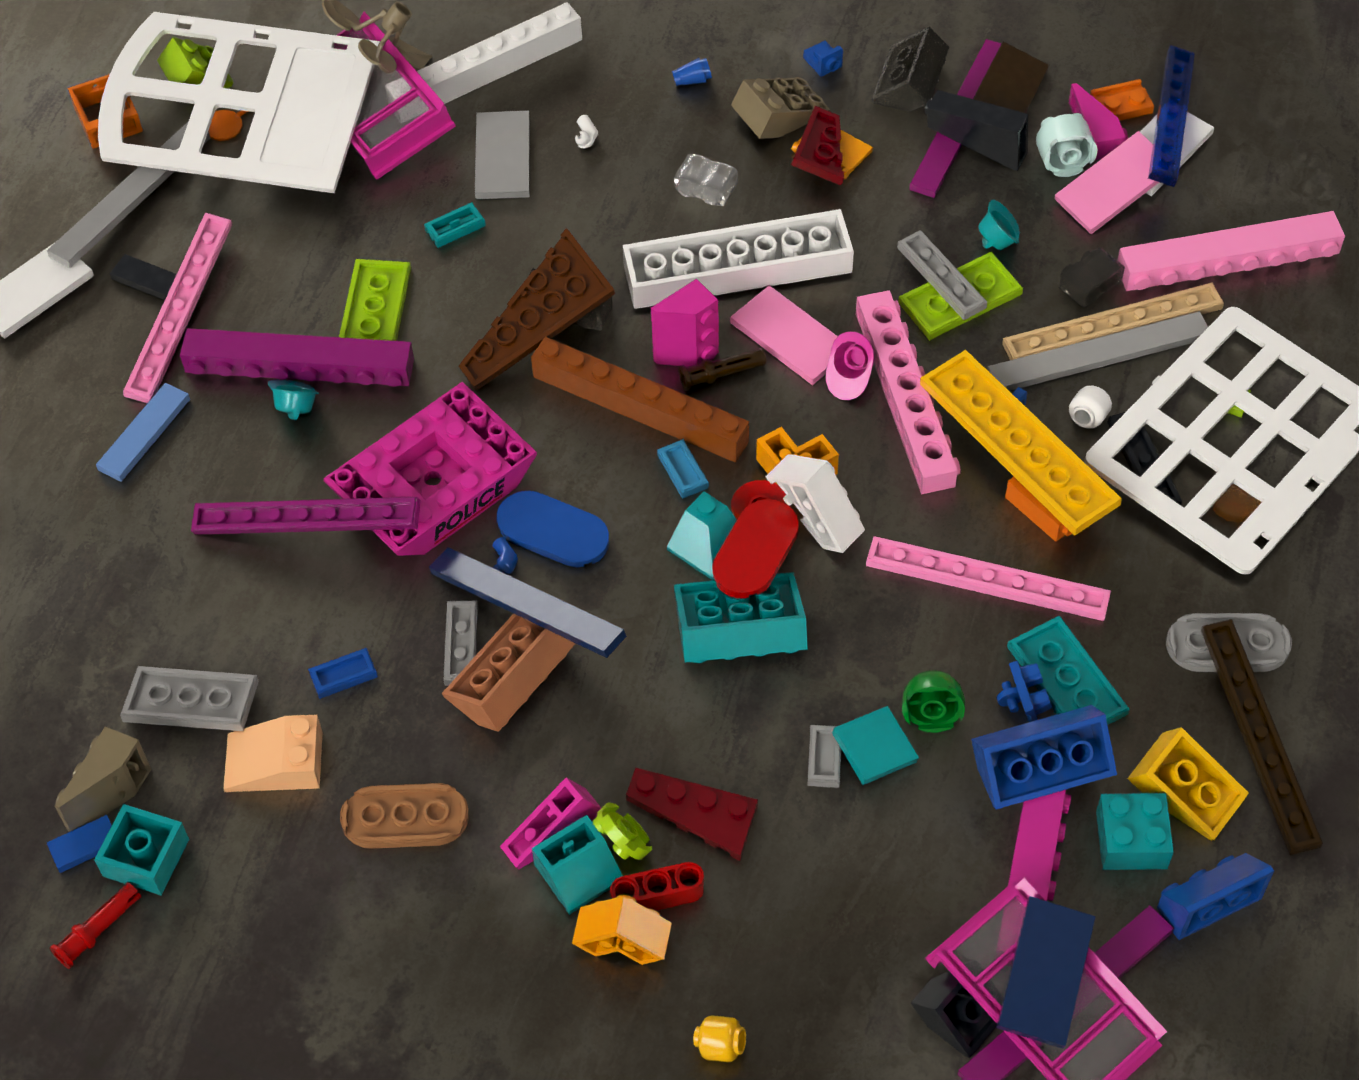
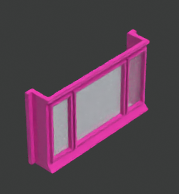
M363 11L360 17V24L370 19L365 11ZM375 23L359 31L353 29L350 31L343 30L337 34V36L381 41L385 35ZM389 39L382 50L389 53L395 59L396 70L392 74H386L378 65H374L350 142L365 160L376 180L456 127L444 102ZM334 43L335 49H347L348 45Z
M1025 877L1016 886L1013 883L1007 886L925 958L934 969L942 963L996 1023L998 1022L1027 900L1031 896L1046 901ZM1088 948L1066 1046L1062 1049L1011 1032H1004L1047 1080H1126L1162 1046L1158 1040L1167 1031L1102 960Z

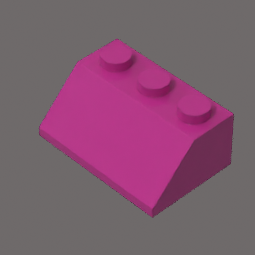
M697 279L651 307L653 361L656 364L685 365L688 367L701 363L703 359L712 360L719 353L718 299Z

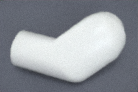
M581 115L577 119V124L582 131H580V136H575V142L580 148L586 149L593 145L598 136V130L588 115Z

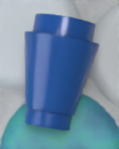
M698 57L672 71L676 86L707 83L706 80L712 78L707 58L700 59Z

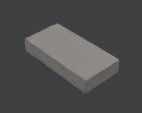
M810 725L807 786L839 788L841 748L832 734L833 729L837 726Z

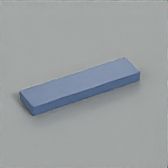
M164 383L97 462L96 467L98 471L122 482L190 401L189 394L170 384Z

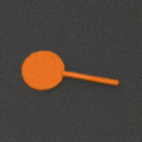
M231 110L216 111L208 131L212 140L225 141L237 136L243 128L241 116L249 111L240 110L237 113Z

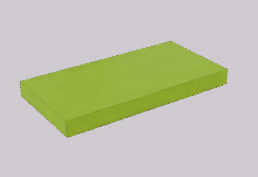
M992 251L956 268L987 301L986 309L966 320H963L929 282L899 296L898 303L929 341L1023 294V287Z
M355 260L339 334L340 338L397 341L411 272L410 262Z

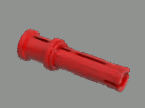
M129 882L125 883L114 896L104 903L83 924L73 925L71 927L72 932L59 944L50 946V951L66 968L70 969L73 967V961L87 948L92 949L96 943L95 939L141 898L140 893H137L138 890Z

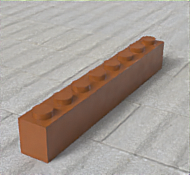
M548 337L542 340L531 356L533 378L680 440L684 439L685 442L735 463L749 443V421Z

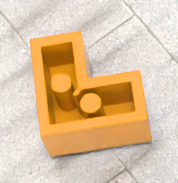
M782 427L757 439L756 460L767 474L788 454L827 460L834 467L835 475L838 474L839 454L823 434L798 447Z
M618 895L613 899L596 901L594 904L580 907L572 944L595 957L620 952L643 965L665 959L672 923L661 917L660 913L656 910L647 909L638 904L635 898L628 895Z

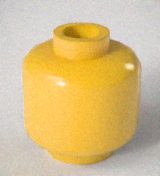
M711 1015L703 1020L701 1026L695 1028L693 1041L695 1047H699L700 1054L704 1059L732 1062L738 1055L743 1054L745 1050L746 1030L733 1017Z

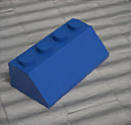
M1093 705L971 739L978 772L995 810L1117 775L1106 715Z

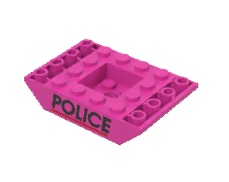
M461 382L323 479L341 499L418 497L421 500L418 529L372 531L397 556L425 555L516 489L537 456V452L468 386ZM431 478L441 480L437 485L426 484L427 480Z

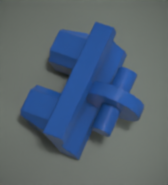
M1018 660L1011 662L1009 666L1016 687L1012 688L1010 681L1003 682L1001 684L1003 691L996 696L997 702L1000 706H1008L1010 712L1015 713L1019 711L1017 703L1021 701L1028 721L1038 720V714L1052 708L1046 689L1031 694L1028 691V687L1043 683L1038 664L1020 667Z

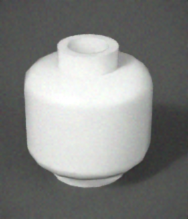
M1093 385L1085 386L1078 391L1069 404V413L1073 421L1079 426L1087 429L1096 428L1102 424L1111 411L1112 402L1110 396L1100 387Z

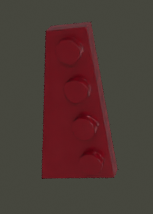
M636 767L626 793V801L660 819L665 818L675 823L677 828L686 833L690 831L703 838L704 842L712 847H719L729 852L731 857L739 861L741 860L758 806V799Z

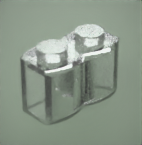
M688 154L674 177L675 189L685 197L701 198L707 204L724 206L738 184L737 169L728 164L712 162L701 155Z

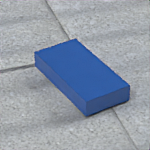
M367 648L308 669L319 699L378 677Z
M107 815L47 842L60 873L96 857L112 826Z

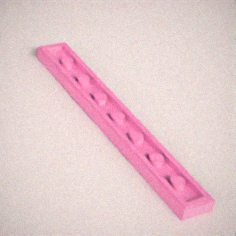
M208 213L204 214L123 390L124 397L148 403L157 393L232 227L230 219Z
M876 536L873 537L866 561V566L1101 621L1105 619L1111 590Z

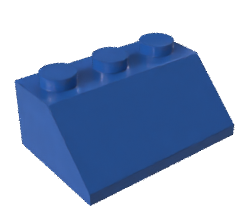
M1247 853L1236 858L1231 855L1221 860L1216 868L1208 872L1206 869H1202L1193 874L1189 881L1181 885L1173 883L1161 892L1162 895L1157 909L1162 917L1174 928L1173 933L1179 941L1261 900L1274 870L1271 865Z

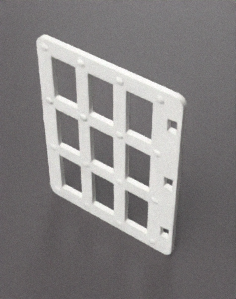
M1229 307L1161 376L1158 375L1152 381L1153 385L1086 453L1084 461L1097 475L1236 572L1250 574L1359 453V434L1355 432L1359 427V386L1242 309ZM1237 331L1262 347V349L1231 381L1205 364V362ZM1277 359H1280L1306 377L1274 410L1247 391ZM1192 376L1219 395L1185 428L1160 411V409ZM1322 387L1349 406L1318 439L1291 420ZM1235 405L1262 424L1229 458L1204 441L1203 438ZM1147 424L1173 443L1139 477L1114 460L1113 457ZM1277 435H1280L1306 454L1281 482L1273 488L1248 471L1247 467ZM1190 453L1217 473L1185 507H1182L1156 488ZM1311 479L1320 484L1313 492L1305 487ZM1234 483L1262 503L1228 539L1202 521L1201 517ZM1260 536L1270 540L1262 549L1254 544Z

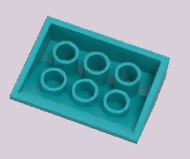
M794 572L776 574L766 591L759 595L757 593L749 595V598L743 599L724 594L717 587L715 580L674 585L685 663H703L714 659L732 660L737 657L751 655L761 657L770 653H795L799 650L808 649L806 615Z

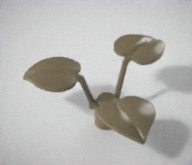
M322 0V7L326 16L335 25L346 31L351 29L359 31L382 18L383 22L381 25L387 32L378 44V47L371 41L362 39L358 43V49L368 61L378 65L386 74H392L397 66L395 59L389 53L382 50L388 39L417 71L424 68L432 58V55L399 39L403 28L406 26V22L412 16L408 7L401 2L396 1L388 11L383 9L376 16L360 24L358 17L339 1Z

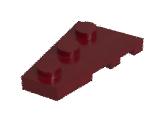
M814 106L791 165L842 185L844 171H842L841 167L843 155L840 152L841 128L839 115Z

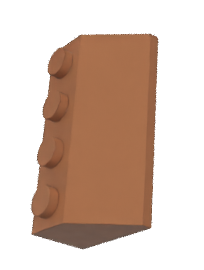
M513 613L442 692V695L477 725L499 732L516 711L527 702L537 687L547 679L558 663L566 657L575 643Z

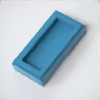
M684 439L657 449V456L682 499L709 488L707 478Z

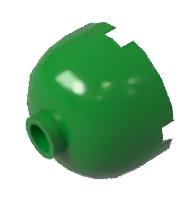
M935 670L921 672L914 676L904 688L902 714L907 723L910 724L911 721L918 725V730L932 733L943 732L953 728L954 722L959 718L960 721L963 719L965 712L964 693L960 684L950 674Z

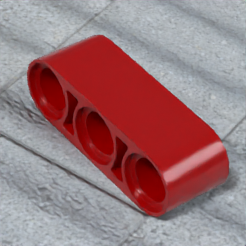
M685 862L616 878L611 884V899L623 893H629L633 895L632 897L636 899L638 904L656 911L693 903L703 896L704 872L698 864ZM687 879H693L697 883L687 886L682 882ZM655 886L665 888L660 893H654L650 889Z

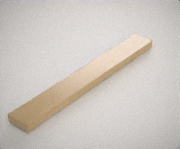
M1212 282L1003 338L1002 345L1009 359L1014 360L1199 311L1203 315L1222 310L1224 302Z

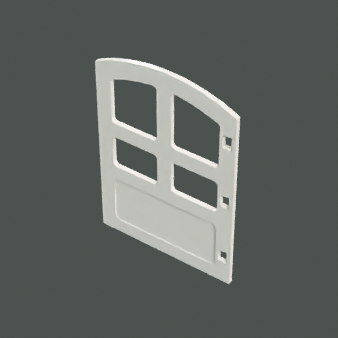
M153 12L126 43L106 82L98 118V141L101 159L106 162L335 193L374 64L368 61L359 51L358 43L362 40L360 38ZM179 23L190 24V25H191V28H190V29L178 28V24H179ZM256 33L269 35L268 40L256 38ZM164 34L216 40L201 84L195 85L136 77L135 74L150 50ZM369 40L378 47L380 41ZM334 43L348 46L346 50L335 49ZM240 44L276 48L264 88L259 93L223 88L237 46ZM128 96L195 104L178 149L171 150L123 143V115ZM218 108L255 112L242 154L239 158L201 154L215 110Z

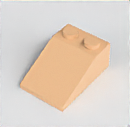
M318 715L283 716L244 728L243 731L228 733L224 792L320 789L323 732Z

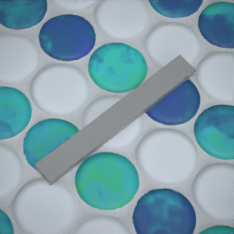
M188 122L160 148L178 149ZM209 132L207 133L204 144L210 139ZM139 166L47 250L48 256L71 268L175 171Z
M1199 311L990 365L987 367V370L1004 387L1011 391L1018 387L1023 388L1191 344L1208 326Z

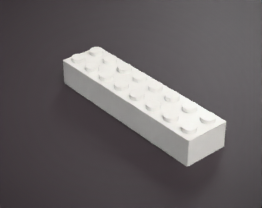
M841 209L623 245L624 269L634 309L654 306L695 279L715 296L763 288L769 285L775 286L852 273L854 250Z

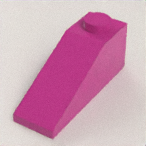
M1077 83L1071 84L1068 103L1072 113L1081 114L1087 122L1097 145L1098 151L1095 160L1102 159L1128 139L1127 130L1122 128L1116 115Z
M566 777L500 847L513 865L520 870L534 861L533 847L585 815H588L592 821L597 816V812L601 807L586 788Z

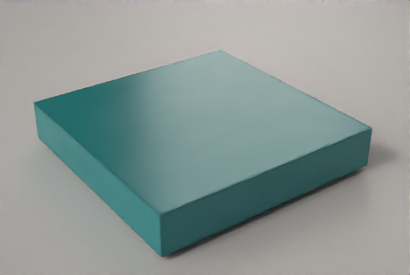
M888 706L837 726L832 731L833 736L862 785L917 763L919 756Z

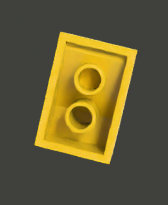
M1182 727L1163 732L1127 778L1141 793H1166L1169 814L1210 841L1216 839L1249 794Z

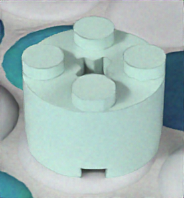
M1074 113L1047 117L1041 122V128L1036 136V145L1048 171H1052L1058 177H1070L1083 172L1085 165L1089 162L1091 165L1095 161L1098 151L1097 145L1087 122L1081 114Z

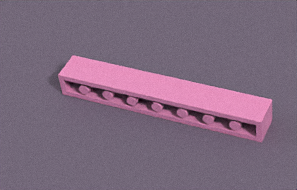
M1334 211L1123 247L1120 248L1116 266L1126 291L1143 290L1159 285H1171L1176 282L1199 280L1216 275L1223 276L1233 272L1251 271L1256 268L1278 266L1295 261L1302 262L1324 256L1330 257L1340 253L1345 234Z

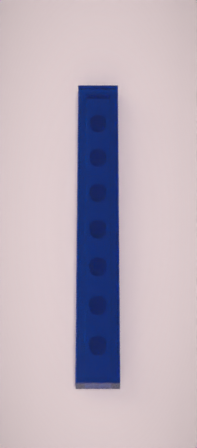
M1170 45L1166 54L1148 179L1174 187L1179 174L1195 53Z

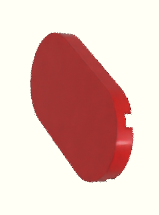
M766 499L751 503L742 511L713 561V578L720 591L728 596L743 599L749 598V595L756 593L759 595L768 589L798 536V517L790 506L777 500Z

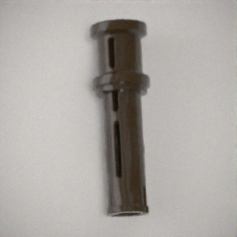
M758 348L716 361L703 359L701 363L688 367L681 365L678 368L680 381L685 391L690 390L691 386L707 382V384H712L718 377L766 365V356L763 349Z

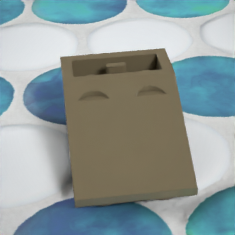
M801 77L743 80L731 104L759 139L779 138L808 124L814 106L831 111L823 102V99L811 89L809 83Z
M106 726L101 734L93 739L89 753L83 762L78 763L75 767L73 778L66 789L60 791L56 799L55 808L68 832L107 815L137 794L152 770L138 739Z

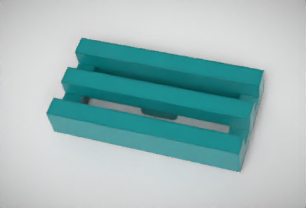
M473 202L424 224L427 234H430L432 241H435L437 248L486 226L485 219Z

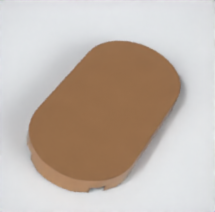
M443 783L367 786L354 792V796L344 802L340 812V822L345 836L353 844L363 848L445 845L456 840L465 831L469 821V809L464 796L457 792L454 787Z

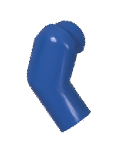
M500 537L492 545L499 555L497 564L493 568L502 573L511 574L516 567L518 557L504 537Z

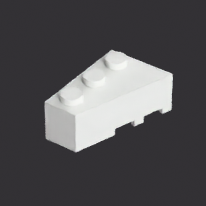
M788 454L765 476L771 484L777 482L785 492L786 496L783 500L787 505L790 506L793 503L804 517L800 521L823 549L843 553L865 531L860 521L859 513L853 508L847 497L846 489L840 484L835 475L834 467L827 460Z

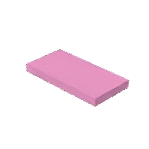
M1138 131L1056 193L1055 200L1090 234H1093L1175 171V164Z
M770 285L730 317L732 325L812 386L826 375L831 348L838 336Z

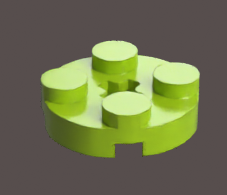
M611 802L606 803L597 812V817L593 820L595 828L603 835L607 834L615 843L612 847L621 858L626 860L631 856L634 859L642 860L652 851V846H646L650 841L647 833L629 813L623 817L616 812L620 808L618 805Z

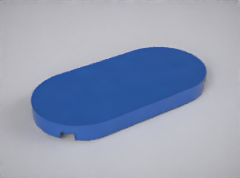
M516 492L504 499L497 510L498 527L507 541L564 565L578 568L585 567L584 564L591 562L594 564L600 561L608 550L609 532L607 526L599 517L539 492Z

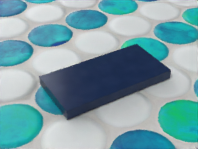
M1030 896L1028 898L996 1028L1062 1049L1066 1046L1096 916Z

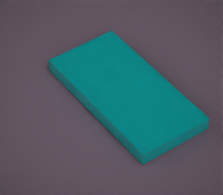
M1060 615L1008 641L1007 648L1015 659L1018 660L1021 667L1035 663L1038 664L1043 683L1035 686L1039 691L1046 689L1052 709L1056 715L1093 705L1106 715L1107 725L1129 714L1130 708Z

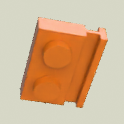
M1141 79L1090 91V95L1116 115L1119 121L1153 114L1154 104L1145 87H1142Z

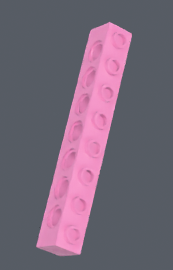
M890 290L857 297L856 316L863 335L870 341L874 350V366L921 495L954 488L957 475H960V464L957 457H952L951 440L948 434L943 433L942 416L939 411L935 412L933 406L934 398L920 385V378L925 375L923 367L917 364L915 345L909 343L908 326L906 322H901V310L898 301L893 300Z

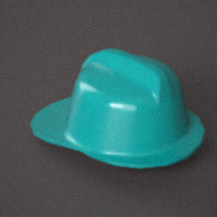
M991 200L988 204V212L978 226L983 236V247L988 249L993 246L998 250H1004L1013 243L1019 244L1020 231L1017 221L1003 204L996 200Z
M277 379L268 381V386L273 391L276 410L287 413L288 417L293 420H297L299 414L309 413L312 410L315 396L319 392H316L310 385L292 380Z

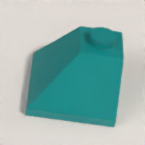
M703 491L685 510L667 545V550L713 581V561L737 519L725 504Z

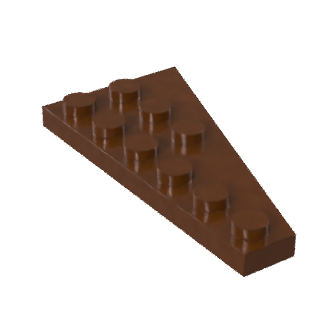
M567 228L561 234V239L554 248L551 247L545 254L546 258L539 267L531 272L509 300L504 312L500 317L497 316L491 324L492 327L483 339L477 341L460 363V370L476 391L535 351L545 337L552 339L616 294L614 288Z

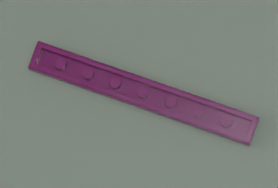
M988 39L985 40L957 95L970 99L974 98L1001 43ZM937 132L910 183L909 190L935 198L962 144Z
M418 497L195 503L191 532L199 535L418 529L421 500Z
M1149 905L1100 947L1095 954L1120 979L1173 932L1174 928ZM1084 970L1072 1020L1104 993ZM1003 1031L961 1067L957 1075L962 1080H1004L1028 1058ZM1033 1040L1039 1048H1041L1045 1044L1043 1042Z

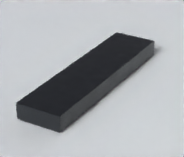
M1125 412L1109 416L1107 421L1109 427L1111 428ZM1144 426L1121 449L1131 471L1139 477L1160 457ZM1168 475L1156 489L1179 505H1182V499L1170 475Z

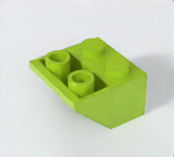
M172 37L157 59V62L168 81L198 85L203 82L214 48L195 44L189 39L182 40ZM229 74L223 87L225 89L231 87L234 83Z

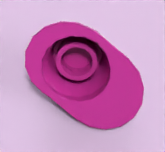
M848 331L840 334L833 342L826 370V384L833 396L841 400H852L859 397L868 385L875 362V354L870 341L864 335Z

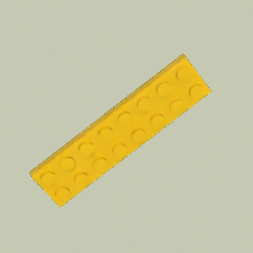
M964 350L920 378V385L1074 536L1121 505L1122 498L967 350Z

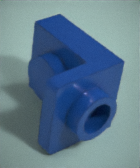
M824 40L804 50L803 58L822 77L842 67L843 49L841 46L832 48Z

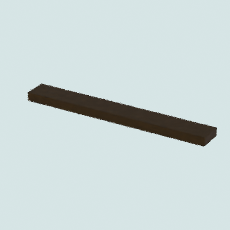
M1230 619L1202 626L1201 633L1289 854L1293 855L1321 848L1323 842L1233 620Z

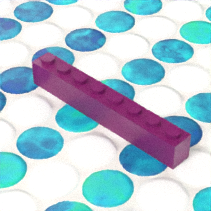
M191 328L186 329L180 353L185 373L197 375L217 374L221 376H247L250 378L266 377L279 380L331 381L334 383L347 382L363 385L379 384L392 387L410 385L414 363L412 344L406 341Z

